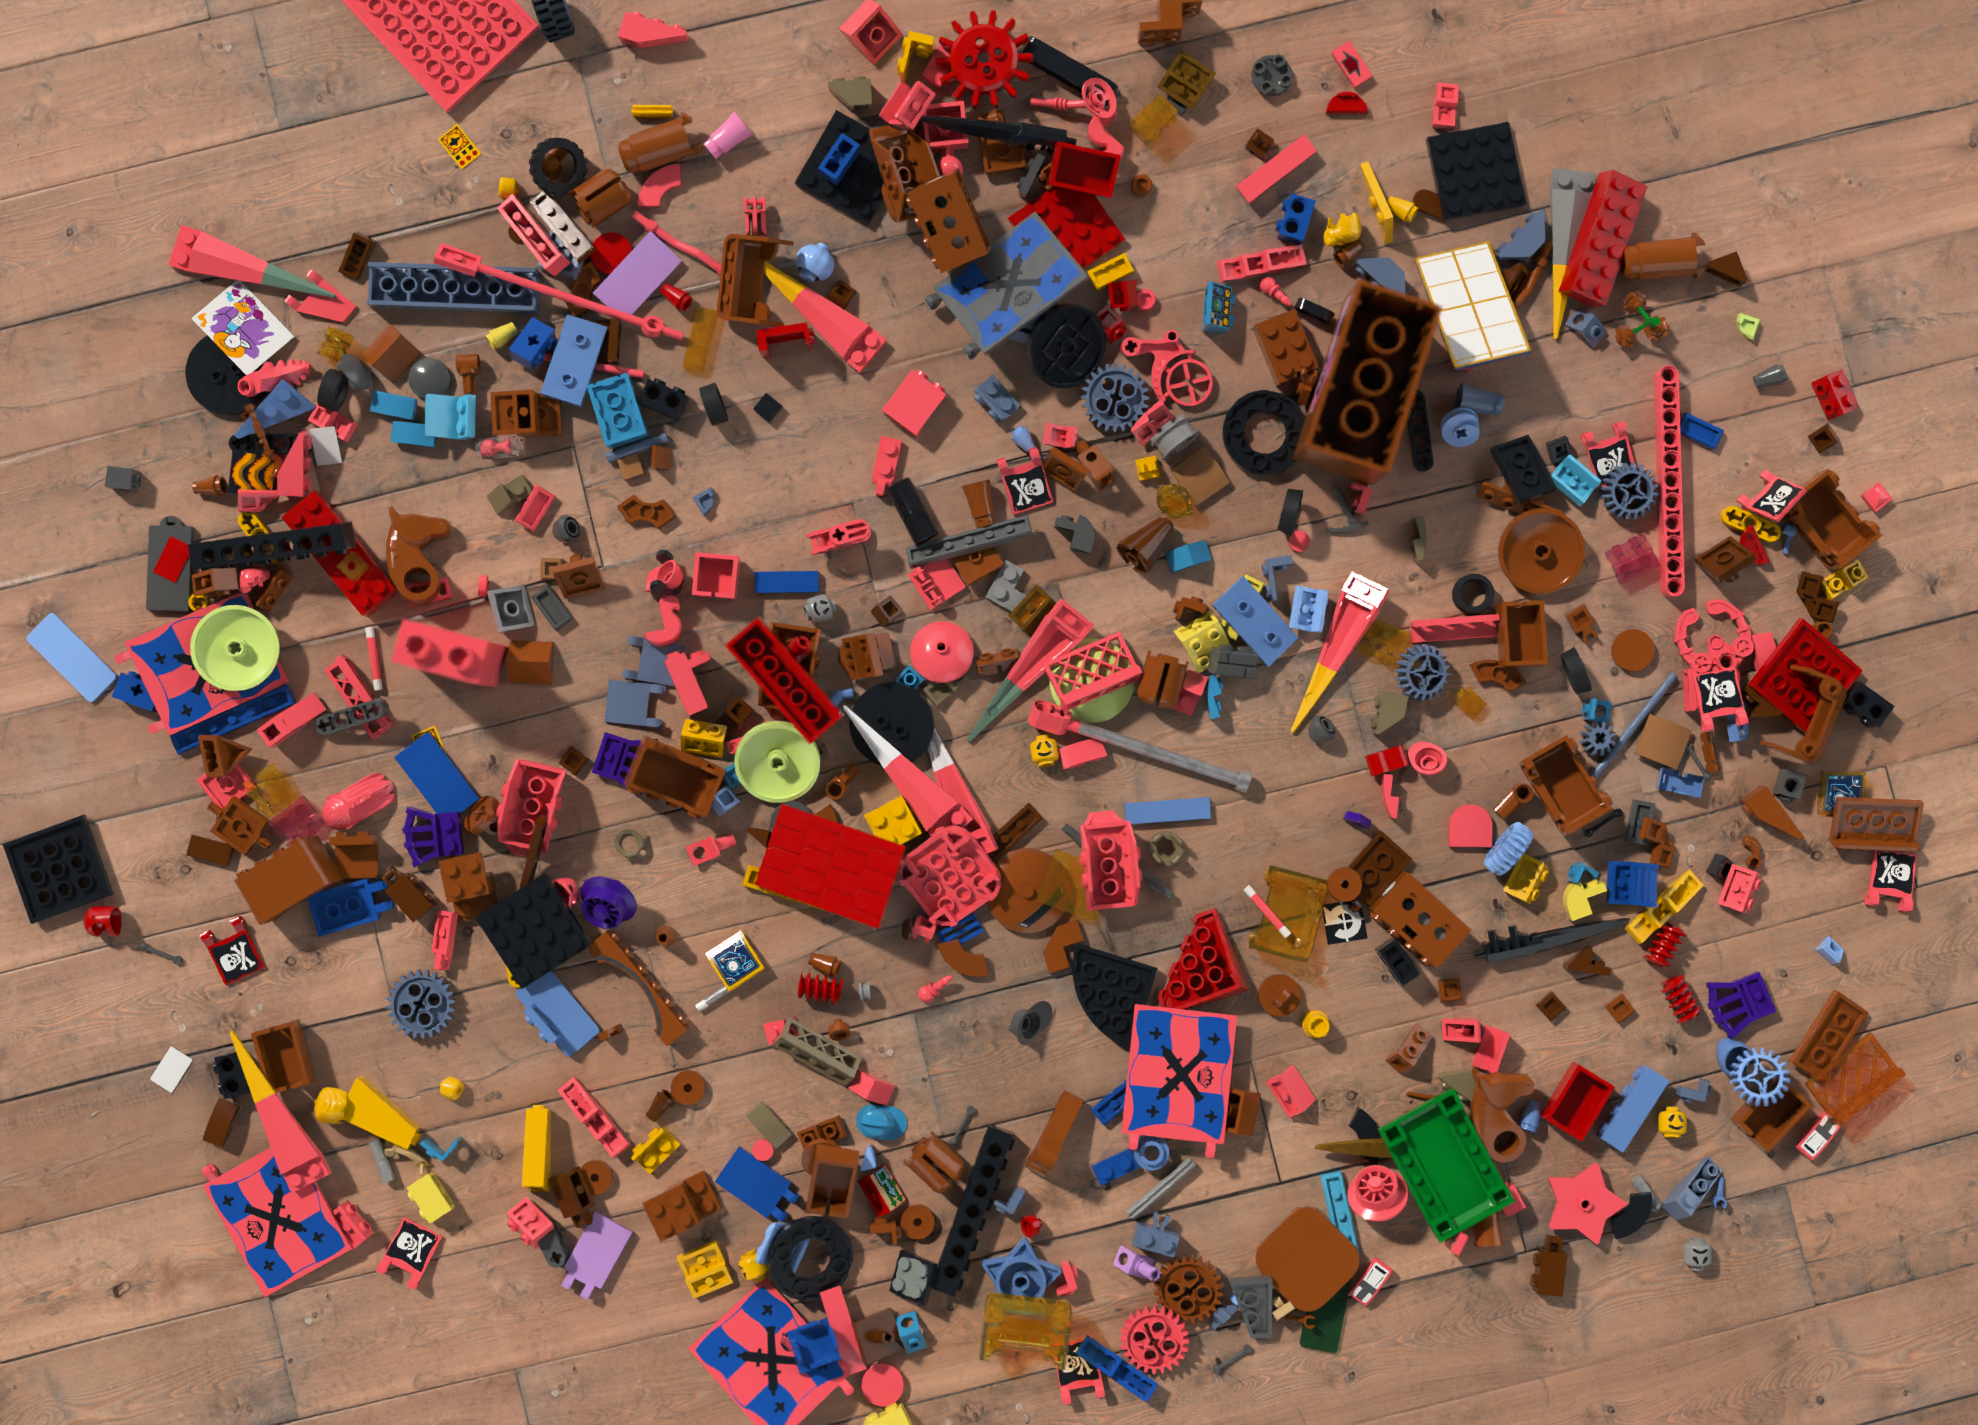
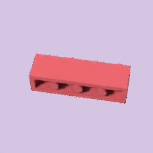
M512 194L497 207L510 226L550 274L555 277L570 264L558 246L517 197Z

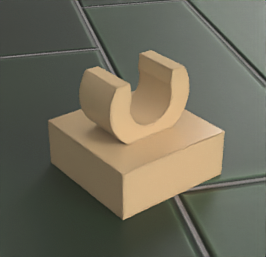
M1279 1295L1272 1299L1273 1304L1277 1308V1310L1272 1312L1276 1320L1295 1309L1290 1301L1284 1304Z

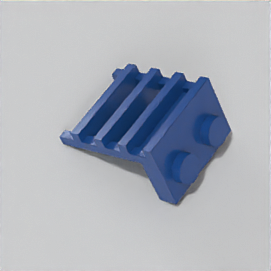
M1608 861L1606 903L1657 908L1656 896L1659 864Z

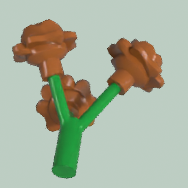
M1639 290L1630 292L1623 300L1624 305L1622 309L1628 311L1629 314H1633L1634 311L1636 313L1640 312L1645 318L1644 324L1631 329L1629 326L1619 325L1615 331L1617 343L1622 345V347L1630 349L1636 344L1634 336L1642 329L1647 333L1649 340L1655 339V341L1667 337V331L1670 329V325L1667 324L1665 317L1660 318L1656 315L1650 318L1643 310V306L1647 303L1645 301L1647 296Z

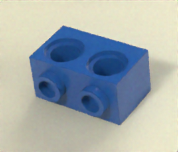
M1291 193L1289 199L1285 198L1281 209L1285 213L1283 219H1278L1275 231H1278L1277 238L1298 245L1302 244L1316 200ZM1298 204L1302 207L1303 211L1296 213L1293 211L1292 206ZM1286 225H1294L1296 232L1289 233L1286 230Z

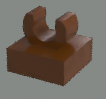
M1257 128L1245 148L1263 159L1275 139Z

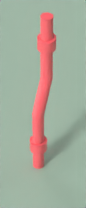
M638 211L634 212L632 218L643 225L646 231H651L672 247L697 257L717 271V275H721L722 265L702 250L678 241L661 229L654 220L647 219Z

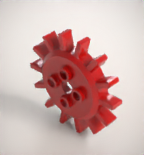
M991 10L988 24L980 25L975 11H971L970 22L972 27L964 30L957 21L951 22L954 32L959 35L955 42L948 38L940 37L939 44L944 48L950 49L951 52L948 57H935L936 66L941 67L951 66L952 71L939 79L942 86L954 80H957L960 84L952 95L955 101L962 98L965 91L973 93L971 99L972 108L977 109L980 104V96L990 95V102L995 109L999 107L997 92L1004 89L1011 98L1015 99L1017 97L1015 88L1010 84L1013 78H1017L1022 82H1029V75L1024 71L1018 70V63L1033 62V54L1017 53V48L1026 44L1029 38L1027 33L1015 39L1011 38L1009 34L1016 25L1013 18L1008 20L1001 29L995 26L997 22L995 10ZM982 39L984 43L977 45L976 41ZM996 50H1001L1002 54L996 56L994 52ZM981 53H987L990 59L986 63H981L978 61V56ZM970 57L973 61L968 64L965 60ZM985 68L991 69L989 74H985L983 71Z

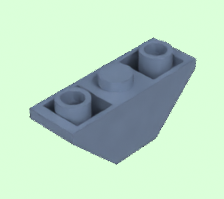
M1542 209L1537 214L1533 211L1524 220L1527 224L1522 229L1518 226L1510 235L1513 239L1508 244L1503 242L1495 250L1498 253L1495 256L1497 262L1527 261L1545 242V212Z
M1389 257L1358 259L1353 265L1359 277L1366 278L1373 284L1406 294L1405 272Z

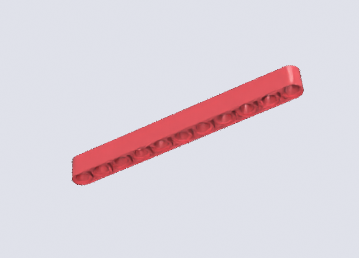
M1667 365L1659 369L1654 375L1656 468L1657 484L1659 485L1657 488V493H1659L1657 503L1660 591L1663 596L1671 598L1683 593L1685 589L1679 373L1674 366ZM1663 371L1669 373L1670 381L1663 379ZM1664 392L1670 395V402H1666L1663 399ZM1665 413L1669 414L1672 419L1670 424L1664 421ZM1665 435H1669L1672 438L1671 445L1664 441ZM1666 456L1672 458L1673 463L1671 466L1665 463ZM1666 477L1672 478V487L1667 486L1665 482ZM1667 498L1673 500V508H1669L1666 505ZM1668 519L1674 522L1673 530L1667 527ZM1669 540H1672L1675 543V549L1673 551L1670 550L1667 546V542ZM1669 561L1674 562L1676 566L1674 572L1668 569ZM1670 582L1676 585L1675 593L1670 592L1668 588Z

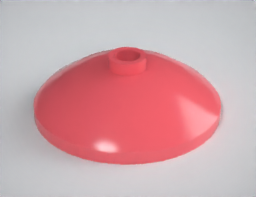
M939 621L926 625L915 635L911 643L910 656L915 670L923 678L935 683H949L959 679L969 670L974 658V647L970 636L962 627L951 622ZM944 645L945 649L942 651L938 650V646Z

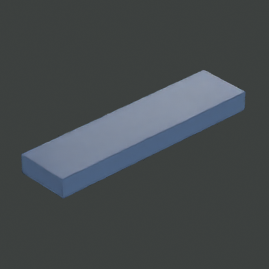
M1209 797L1124 803L1125 821H1130L1131 824L1211 818Z

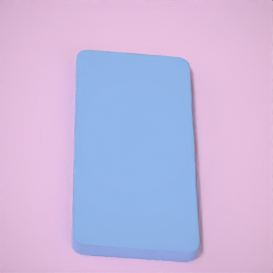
M54 613L48 614L26 637V640L89 702H94L117 679V674Z

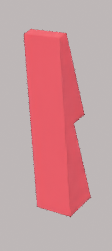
M1304 134L1236 187L1247 202L1251 204L1278 181L1285 178L1314 155L1317 150Z

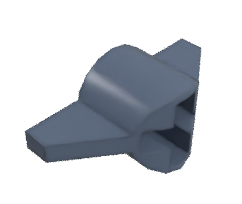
M1217 1305V1311H1214L1212 1328L1215 1330L1221 1324L1227 1322L1239 1307L1237 1305Z

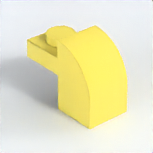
M1597 879L1586 881L1585 886L1582 885L1581 881L1578 884L1570 883L1563 893V905L1568 919L1574 921L1591 915L1592 911L1587 898L1606 892L1605 883L1600 880L1597 881Z

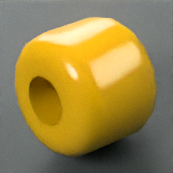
M500 178L498 186V196L500 198L507 199L512 194L514 196L519 194L520 186L517 185L516 179Z
M452 1076L447 1077L440 1083V1094L450 1100H456L462 1094L464 1084L461 1080Z

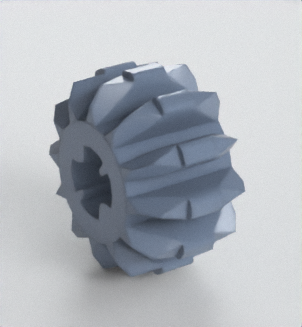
M1592 721V727L1586 724L1584 727L1587 732H1580V735L1585 737V739L1579 741L1580 744H1587L1583 750H1590L1591 756H1595L1596 753L1599 756H1604V751L1610 753L1612 750L1609 745H1616V742L1611 740V738L1616 737V733H1609L1613 727H1606L1605 721H1601L1599 724L1597 721ZM1595 735H1601L1599 738L1601 742H1595L1597 739Z

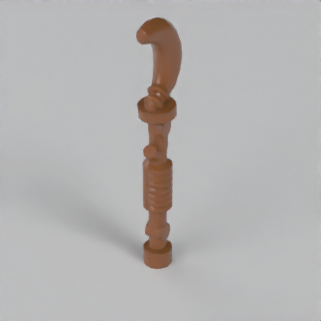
M253 403L248 404L244 407L249 412V416L253 421V428L257 437L260 438L259 443L263 444V449L265 450L263 454L275 463V471L270 475L271 479H275L283 464V460L274 453V449H270L269 443L265 438L266 434L263 426L258 421L257 415L253 410Z

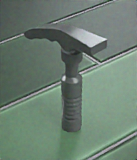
M1339 486L1333 489L1342 511L1348 518L1349 526L1342 528L1331 527L1328 528V531L1349 532L1368 525V521L1355 523L1356 519L1350 512L1351 508L1345 498L1342 487Z

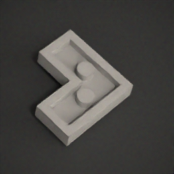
M1005 560V566L1000 569L985 598L1012 612L1026 596L1014 589L1024 570Z

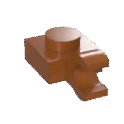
M1306 368L1302 369L1300 376L1302 382L1299 381L1296 394H1299V404H1307L1312 385L1317 379L1318 372L1316 370L1312 375L1306 374Z

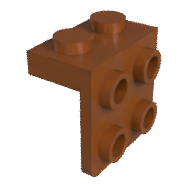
M370 831L357 832V836H349V832H336V836L329 837V846L335 845V865L343 879L378 877V835H370Z

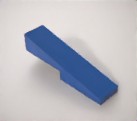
M1086 1335L1075 1353L1145 1403L1148 1402L1158 1386V1383L1088 1335Z

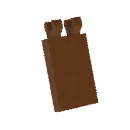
M1381 830L1376 833L1347 866V868L1355 870L1362 881L1360 894L1348 906L1353 913H1357L1364 903L1371 906L1412 860L1405 851ZM1343 880L1341 887L1347 888V882Z

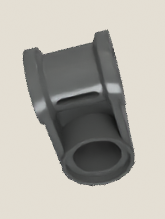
M553 1224L554 1229L538 1241V1245L547 1263L551 1267L557 1268L568 1261L570 1254L556 1224ZM556 1254L562 1255L560 1259L555 1260L554 1258Z

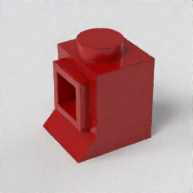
M1138 279L1108 283L1111 309L1119 308L1120 312L1130 311L1132 306L1138 305L1136 289Z

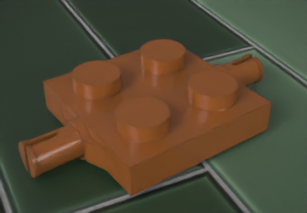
M236 796L231 797L224 808L219 807L214 802L208 805L207 809L217 815L216 822L210 832L243 855L249 854L256 843L265 850H268L270 845H272L271 842L262 837L263 830L268 824L269 819Z

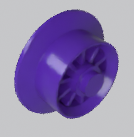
M597 876L587 879L581 886L580 896L583 901L581 912L587 921L599 928H615L620 922L631 919L636 913L637 902L634 895L619 880Z

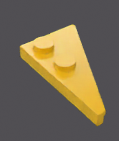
M1369 162L1362 163L1360 168L1369 193L1368 201L1370 208L1374 209L1384 244L1392 243L1393 215Z

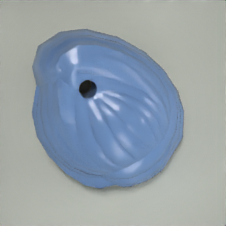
M1722 1038L1716 1046L1718 1064L1727 1076L1736 1079V1076L1730 1075V1071H1737V1069L1732 1067V1064H1741L1736 1059L1738 1056L1746 1059L1743 1055L1744 1051H1747L1750 1056H1752V1053L1746 1044L1731 1040L1730 1038ZM1752 1061L1743 1067L1742 1077L1748 1073L1749 1065Z

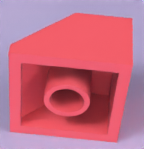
M866 0L839 28L847 40L872 64H875L903 35L881 5L872 0Z

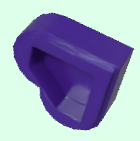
M1350 811L1345 812L1343 820L1365 829H1369L1372 823L1364 815Z

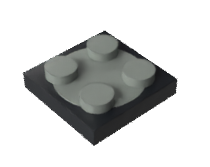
M900 1250L889 1291L922 1306L927 1305L938 1264L909 1251Z

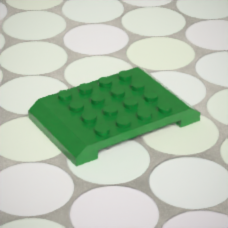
M1453 1087L1377 1128L1399 1172L1439 1243L1515 1202Z

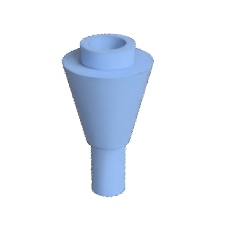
M1020 425L1011 432L1013 436L1010 439L1023 450L1029 453L1028 449L1034 448L1035 445L1027 426L1023 428Z

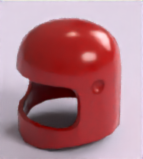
M94 906L86 912L84 928L89 935L99 937L106 930L110 937H119L122 915L118 906Z

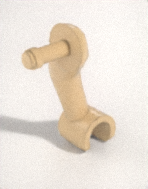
M385 1142V1147L391 1148L385 1150L386 1156L391 1157L397 1153L410 1158L420 1168L419 1175L424 1176V1168L429 1163L423 1156L413 1149L409 1148L406 1150L392 1142Z

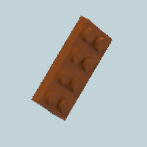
M1836 797L1829 841L1836 849L1841 851H1848L1849 849H1858L1863 852L1879 850L1886 853L1891 852V850L1903 853L1920 851V845L1917 843L1924 803L1922 800Z

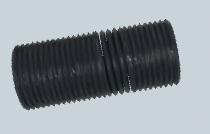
M909 477L894 483L886 489L915 546L938 535L939 532H937L938 530L934 523H932L933 521L929 517L927 510H925L926 508Z

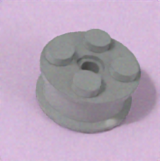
M1180 415L1174 420V423L1171 421L1167 422L1161 427L1162 432H1158L1150 438L1151 445H1156L1163 454L1162 460H1167L1180 452L1200 434V431H1195L1189 423L1190 417L1188 415Z

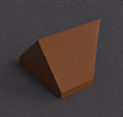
M219 735L198 736L206 776H227L252 750V748Z

